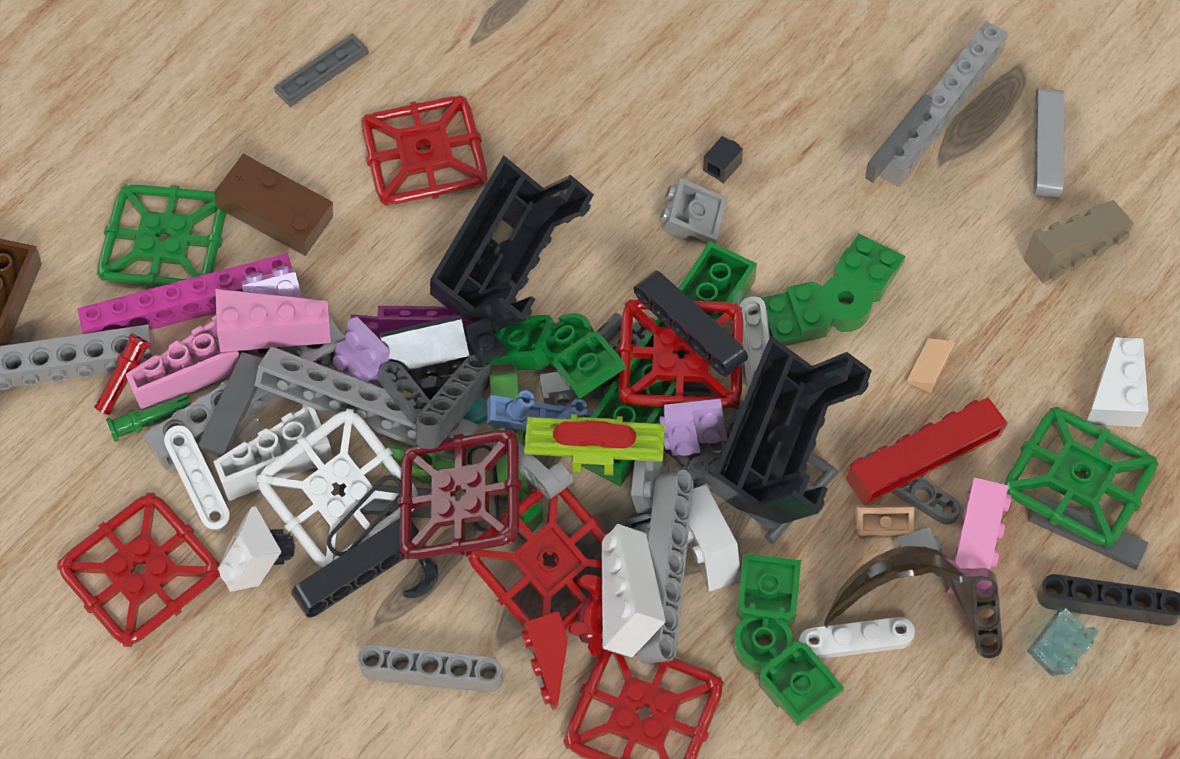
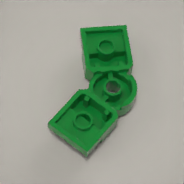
M858 233L851 246L846 248L835 265L833 277L827 280L823 286L811 281L788 286L785 293L761 298L767 309L770 335L783 345L788 346L827 337L832 326L841 332H850L861 328L870 317L873 302L881 300L904 263L905 256ZM840 302H847L849 305H844Z
M578 313L562 315L558 317L559 322L556 324L550 315H531L525 322H519L509 328L506 327L496 331L495 336L505 345L507 355L490 363H513L517 371L541 370L551 364L579 399L626 368L623 360L599 332L594 331L589 320L584 315Z
M744 553L737 606V617L741 621L735 630L734 653L743 667L760 674V688L777 708L780 706L798 727L844 691V687L806 643L793 642V635L789 626L795 622L801 560ZM759 638H765L769 640L771 644L768 646H761L756 642V640Z

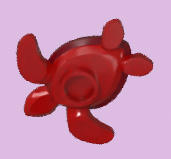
M583 575L578 579L577 583L589 590L592 596L584 601L579 611L578 622L571 624L568 631L576 637L579 636L581 642L588 644V650L592 656H597L602 651L603 643L602 578L595 575Z

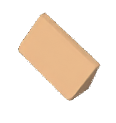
M928 338L906 383L932 393L953 352L955 342Z
M912 505L855 506L857 536H902L914 532V507Z

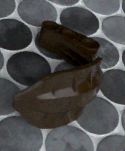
M903 546L893 548L875 556L862 565L841 587L824 621L825 627L828 628L829 624L836 617L840 616L861 597L889 581L934 573L939 577H946L974 630L975 645L979 655L988 659L995 658L1000 655L1003 648L999 589L995 574L988 568L961 569L949 557L938 550L928 547ZM981 580H988L992 583L985 590L976 587L977 583ZM985 608L994 611L993 615L988 618L979 616V612ZM985 637L996 639L995 643L990 646L981 643Z

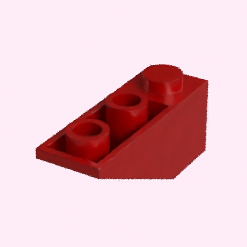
M559 611L525 622V630L521 631L526 649L531 647L534 659H531L530 662L535 677L541 676L544 687L540 688L542 699L545 705H551L552 710L557 709L568 644V637Z

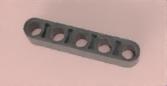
M474 355L469 356L422 409L416 420V444L419 447L425 449L437 448L488 388L491 362L482 365Z

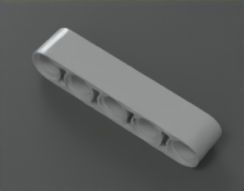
M1037 88L1034 102L1033 194L1034 196L1061 198L1064 186V90Z
M367 645L358 654L361 672L363 676L370 680L479 692H494L501 687L503 682L501 665L496 659L491 657L379 645ZM373 658L379 659L377 665L373 667L366 666L368 660ZM399 662L409 663L403 670L394 668ZM433 664L438 667L432 673L423 671L428 665ZM457 668H465L467 670L462 676L452 674ZM486 671H494L496 673L491 679L482 677V674Z

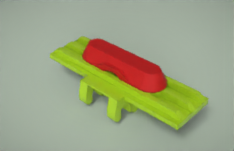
M571 414V419L528 417L524 454L573 457V473L582 474V464L604 465V475H613L614 459L663 462L665 424L623 422L622 416H617V419L577 417V414Z

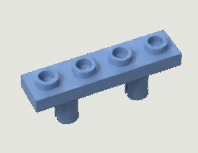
M527 390L521 391L516 399L490 395L487 399V425L525 431L528 417L571 419V414H577V417L590 418L594 411L586 409L587 404L581 399L573 400L570 407L534 402L533 393Z

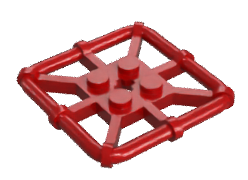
M462 95L417 104L416 101L409 102L410 105L378 111L369 115L366 114L361 119L362 134L367 151L366 163L371 168L375 190L380 203L386 206L429 197L436 199L439 198V195L467 190L480 185L483 186L488 181L487 167L481 148V134L477 132L467 98ZM449 107L439 121L421 124L419 113ZM462 111L467 134L448 137L446 127L456 114ZM412 115L415 126L397 129L383 121ZM375 129L395 139L397 148L377 152L372 130ZM421 145H426V148H430L424 152L419 151ZM464 145L471 146L476 168L454 158L451 148ZM400 159L402 169L386 188L380 164ZM450 167L470 178L436 185L433 171ZM427 173L430 187L395 194L408 176Z
M629 299L624 304L621 341L617 347V354L626 366L618 375L619 399L624 404L664 407V405L713 399H721L723 409L735 408L740 404L743 364L731 373V391H728L709 373V364L669 327H659L642 311L649 309L638 299ZM693 301L704 312L724 313L715 322L724 328L732 321V337L743 346L744 319L741 312L742 307L737 303ZM633 317L654 336V347H633L631 345ZM678 350H684L688 354H685L684 358L680 359L678 354L674 353ZM631 358L653 359L652 371L632 387H629ZM657 380L677 381L676 396L644 395L640 393ZM684 382H703L719 398L683 396Z
M566 487L555 497L549 499L547 525L535 535L519 518L518 531L527 542L515 552L481 549L466 552V557L469 558L472 568L498 597L497 602L501 606L504 604L523 628L525 622L531 619L514 600L513 596L530 583L542 597V617L550 614L551 597L565 586L578 601V605L562 618L566 631L571 624L578 620L579 611L584 601L592 596V593H590L586 597L572 579L584 568L602 570V561L586 559L574 543L590 531L602 545V541L607 533L598 524L600 522L596 516L592 517L568 487ZM537 488L519 502V517L544 497ZM558 495L584 524L570 538L556 523ZM508 508L503 512L504 516L498 520L506 527L508 525ZM491 526L477 538L499 535L500 532ZM544 553L548 556L551 554L555 555L556 559L553 561L555 564L554 568L543 565L544 558L542 556ZM481 559L511 561L524 577L507 591Z
M149 492L145 496L136 499L106 523L104 521L100 523L96 531L68 551L57 563V569L60 571L62 578L84 603V609L88 613H93L110 635L119 643H122L123 647H132L133 644L143 640L173 615L178 616L184 606L210 587L217 577H220L219 563L194 535V529L189 524L185 525L164 500L156 496L155 493ZM145 508L141 534L124 545L113 531ZM155 508L177 532L176 535L160 547L150 537ZM105 537L118 550L103 563L74 562ZM186 542L206 566L175 565L167 555ZM139 564H146L144 566L145 572L143 574H140L139 572L133 574L135 566ZM74 573L105 574L113 584L99 595L93 596ZM177 576L202 577L175 600L171 599L162 589ZM120 592L129 602L124 631L102 607ZM156 594L166 607L135 630L139 606Z
M602 648L587 683H584L580 689L581 697L567 726L563 743L566 749H570L575 754L586 759H619L584 745V743L611 733L628 740L620 759H630L636 743L656 751L659 759H669L664 744L670 730L692 738L684 759H697L703 742H706L709 737L707 731L722 696L723 680L706 669L674 657L671 661L657 663L660 666L652 684L632 676L623 654ZM612 653L625 680L618 697L597 689ZM668 668L706 682L680 694L660 687ZM710 693L696 727L675 720L681 704ZM592 699L614 707L607 723L577 734ZM643 707L649 708V712L653 715L651 717L646 716L644 720L639 719V713L636 711Z

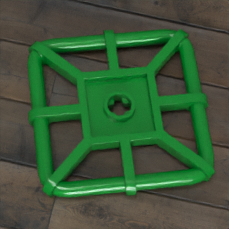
M125 184L120 187L121 190L116 196L109 225H106L104 229L105 239L97 276L102 281L144 285L148 289L187 280L159 276L162 263L181 265L191 278L213 272L218 248L222 246L223 242L221 235L227 214L216 208L214 191L182 189L178 185L161 187ZM135 195L169 197L166 212L147 211ZM179 198L211 201L190 215L175 214ZM126 200L131 203L141 216L138 230L119 228ZM216 212L211 234L208 236L193 235L195 225ZM163 234L170 236V238H165L162 242L159 239V236ZM116 239L135 240L133 250L109 265ZM189 246L208 247L201 275L186 259ZM137 261L152 262L148 275L119 273Z
M1053 407L1042 417L1030 439L1021 446V454L1006 476L1004 485H1008L1007 494L1011 495L1014 501L1050 519L1049 523L1055 526L1059 524L1093 543L1108 548L1112 547L1120 538L1134 511H1138L1141 507V499L1155 476L1158 461L1155 456H1151L1139 447L1111 434L1110 429L1106 427L1102 429L1068 411L1062 410L1059 407ZM1052 423L1055 424L1064 446L1059 456L1039 446ZM1066 423L1097 438L1093 448L1089 449L1073 441ZM1104 443H1107L1136 459L1114 462L1098 453ZM1033 457L1052 466L1047 475L1018 480ZM1143 470L1132 493L1111 483L1115 474ZM1084 471L1087 479L1077 477L1075 472ZM1049 487L1064 495L1055 510L1021 491ZM1104 493L1122 502L1124 505L1111 530L1099 504ZM1071 499L1090 509L1099 533L1063 514Z

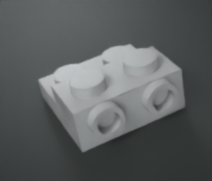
M682 178L674 186L670 185L665 194V200L669 201L668 206L663 208L659 217V221L663 222L662 230L684 240L690 235L707 243L709 241L715 243L718 238L727 197Z
M664 458L663 462L635 460L631 498L638 516L652 512L656 478L661 474L670 473V467L666 466Z

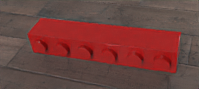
M989 397L981 401L973 400L963 410L957 413L955 411L949 412L941 421L935 424L932 422L927 423L919 432L913 435L906 434L899 438L895 444L889 447L884 445L878 448L873 455L865 459L860 457L850 464L846 480L865 506L908 484L910 481H914L917 477H922L1000 437L1008 422Z

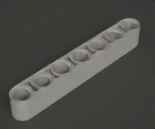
M687 470L661 474L655 481L648 544L666 622L637 652L638 658L644 664L671 661L676 655L693 494V480Z

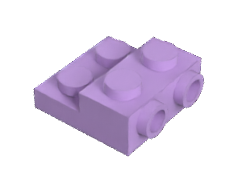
M288 266L275 268L272 270L273 273L263 276L262 273H254L246 276V280L242 281L244 292L302 298L295 269H289Z
M358 317L348 320L345 340L336 343L333 363L339 372L383 388L378 381L381 365L389 361L390 349Z
M721 399L664 405L665 416L660 417V424H665V450L671 449L672 456H687L693 453H700V443H717L728 440Z

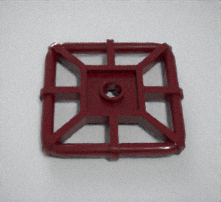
M511 429L496 430L467 436L456 434L453 438L445 439L437 448L425 449L415 445L411 448L407 447L403 451L400 497L397 499V506L400 508V554L405 559H424L449 554L461 556L468 551L500 547L509 542H515L518 538L516 535L519 529V491L522 489V481L519 479V445L517 434ZM499 442L481 463L466 466V447ZM455 449V468L436 471L419 455ZM507 452V480L501 483L489 484V471ZM413 462L432 477L431 494L412 497ZM460 490L466 492V494L461 496V500L457 501L455 498L456 493ZM507 493V527L489 514V496ZM431 506V520L411 541L412 509ZM485 520L501 533L500 535L465 540L466 523ZM454 525V539L452 542L423 547L440 527Z

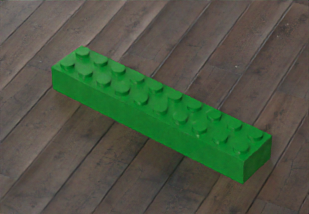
M709 241L678 288L692 301L728 302L740 305L755 282L757 263ZM705 312L714 321H716L719 317H721L724 314L717 312ZM657 318L655 323L659 327H667L659 318ZM648 331L638 347H654V336ZM678 350L674 354H678V358L683 359L684 355L688 353L684 350ZM631 358L629 387H632L652 371L653 359ZM617 377L590 418L617 419V416H622L623 422L660 424V417H664L665 412L662 406L624 404L619 399ZM657 380L640 394L676 396L677 381ZM684 382L683 391L689 382ZM614 459L613 475H604V465L582 464V467L621 487L633 469L635 460Z

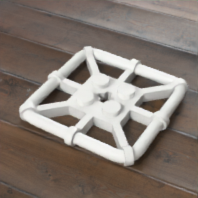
M346 409V411L334 415L305 438L303 436L296 440L298 442L296 445L267 465L261 474L257 475L256 483L259 484L263 496L286 524L284 528L287 532L291 531L313 561L322 568L340 556L333 557L334 554L331 553L328 545L326 556H324L300 524L319 511L330 525V534L373 487L365 475L382 462L393 476L401 480V467L391 456L393 452L390 448H385L364 419L357 413H354L353 409ZM344 423L341 452L324 465L311 447ZM352 424L377 455L361 469L356 466L348 455ZM304 452L318 469L304 481L272 477ZM334 483L339 485L345 484L344 492L346 495L343 497L340 495L333 496L331 494L334 490L332 485ZM412 483V497H417L418 491ZM271 486L302 489L313 505L299 516L294 517ZM375 490L353 515L364 530L370 526V523L360 510L374 499L393 501L398 496V493ZM400 508L377 524L360 543L400 519ZM337 532L334 534L331 540L333 548H335Z

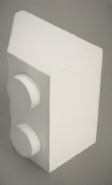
M257 507L250 508L230 540L218 568L220 576L225 581L230 592L259 586L281 553Z

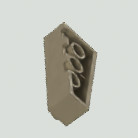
M1114 200L1089 209L1082 218L1079 214L1071 216L1064 225H1061L1059 222L1051 224L1049 226L1050 230L1047 232H1043L1041 229L1033 231L1024 261L1042 283L1051 278L1056 280L1066 270L1072 267H1080L1093 255L1100 256L1108 247L1115 243L1120 245L1125 242L1130 236L1129 232L1133 222Z

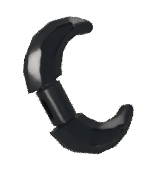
M430 558L418 559L424 570L422 571L420 582L414 588L403 591V597L417 598L424 596L433 589L438 580L439 573L438 566L433 565Z

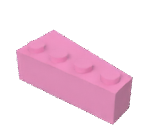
M215 289L220 352L264 349L271 346L276 348L331 343L328 301Z
M217 315L212 317V322L205 327L198 326L192 330V335L182 342L175 341L169 345V349L162 355H154L126 373V377L141 410L174 399L185 393L189 394L231 376L240 356L238 351L220 352Z
M978 478L972 480L967 491L966 498L968 499L962 516L964 524L960 529L956 545L958 551L953 560L961 569L988 568L990 570L991 566L996 567L999 550L995 549L997 539L1002 540L1005 529V522H1001L1003 511L1008 512L1011 502V495L1007 494L1008 485ZM981 580L977 583L976 587L985 590L992 583L988 580ZM948 584L947 593L955 595L950 584Z

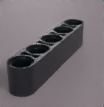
M653 271L633 287L638 300L720 375L727 377L748 360V354L744 347L661 272Z
M400 519L299 582L292 589V597L307 618L319 615L405 559L400 554ZM411 520L412 541L420 531Z
M1050 574L1043 579L1037 592V600L1040 605L1052 610L1163 626H1172L1180 619V593L1171 590ZM1047 588L1055 589L1059 595L1050 594ZM1076 592L1085 594L1088 599L1079 598ZM1105 597L1114 598L1117 604L1110 603ZM1135 601L1143 602L1146 608L1139 607ZM1165 605L1172 606L1176 612L1168 611Z

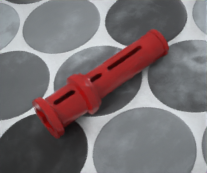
M130 333L126 348L122 354L117 356L118 364L94 406L101 413L111 414L117 399L127 384L126 373L140 365L139 362L145 351L152 346L149 341L138 335Z

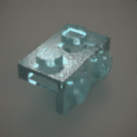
M1059 608L1027 652L1051 676L1067 675L1076 668L1077 660L1082 653L1092 647L1093 639L1097 635L1098 630L1095 627L1085 628L1067 608Z

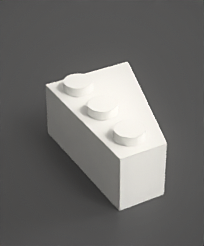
M1115 337L1086 421L1094 425L1141 427L1149 412L1143 339Z
M707 485L694 488L687 544L692 549L695 561L710 592L740 582L738 545Z

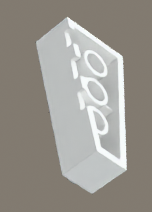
M302 405L303 409L293 415L291 413L281 418V423L270 430L265 428L257 433L258 437L249 443L243 442L213 461L229 501L259 490V484L256 483L257 475H260L267 465L298 443L296 440L302 436L305 438L321 426L314 408ZM327 436L311 447L323 464L328 463L334 458ZM304 452L272 477L287 479L316 466Z
M617 524L602 541L603 649L633 657L666 621L646 533Z

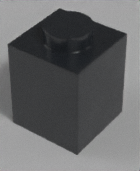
M721 136L704 155L703 171L724 184L742 164L743 148L737 142Z

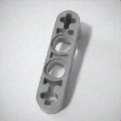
M518 442L519 472L546 498L552 499L574 482L571 474L561 462L548 470L533 455L524 454L525 447ZM506 452V453L504 454V456H503V457L506 458V459H507V452Z

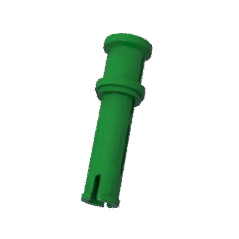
M185 393L137 412L133 409L129 410L126 415L115 419L107 418L106 421L114 442L119 441V437L133 432L138 434L143 430V427L172 417L177 410L185 409L191 403Z

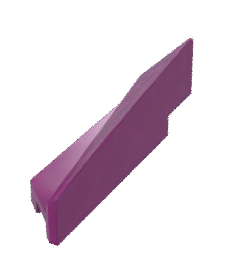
M378 305V317L350 314V319L358 317L381 340L380 333L457 315L447 307ZM461 317L463 328L474 323L471 320Z

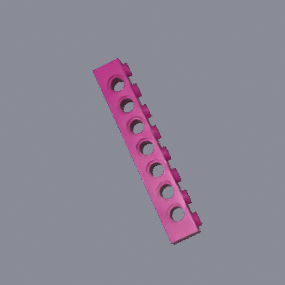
M285 253L77 308L82 332L87 334L149 325L150 330L214 314L216 313L215 289L244 292L242 281L246 280L248 275L254 273H262V276L271 274L273 269L282 266H288L291 269L292 265L289 255Z

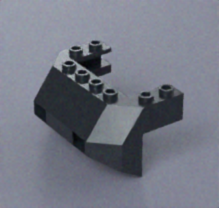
M503 155L430 279V295L456 315H461V317L473 322L488 318L491 321L492 329L495 331L506 327L509 328L519 322H525L532 313L531 307L535 298L530 296L517 301L516 295L527 284L529 272L539 263V255L542 249L546 248L551 242L552 237L550 235L554 228L565 222L569 223L579 216L583 217L591 207L589 203L594 194L572 175L542 187Z
M770 335L714 472L710 491L738 510L781 524L818 514L825 504L824 498L828 488L821 486L805 491L810 476L805 473L808 467L807 461L810 453L816 446L818 432L825 423V414L828 406L843 402L857 395H862L869 386L868 380L872 370L848 352L812 366Z

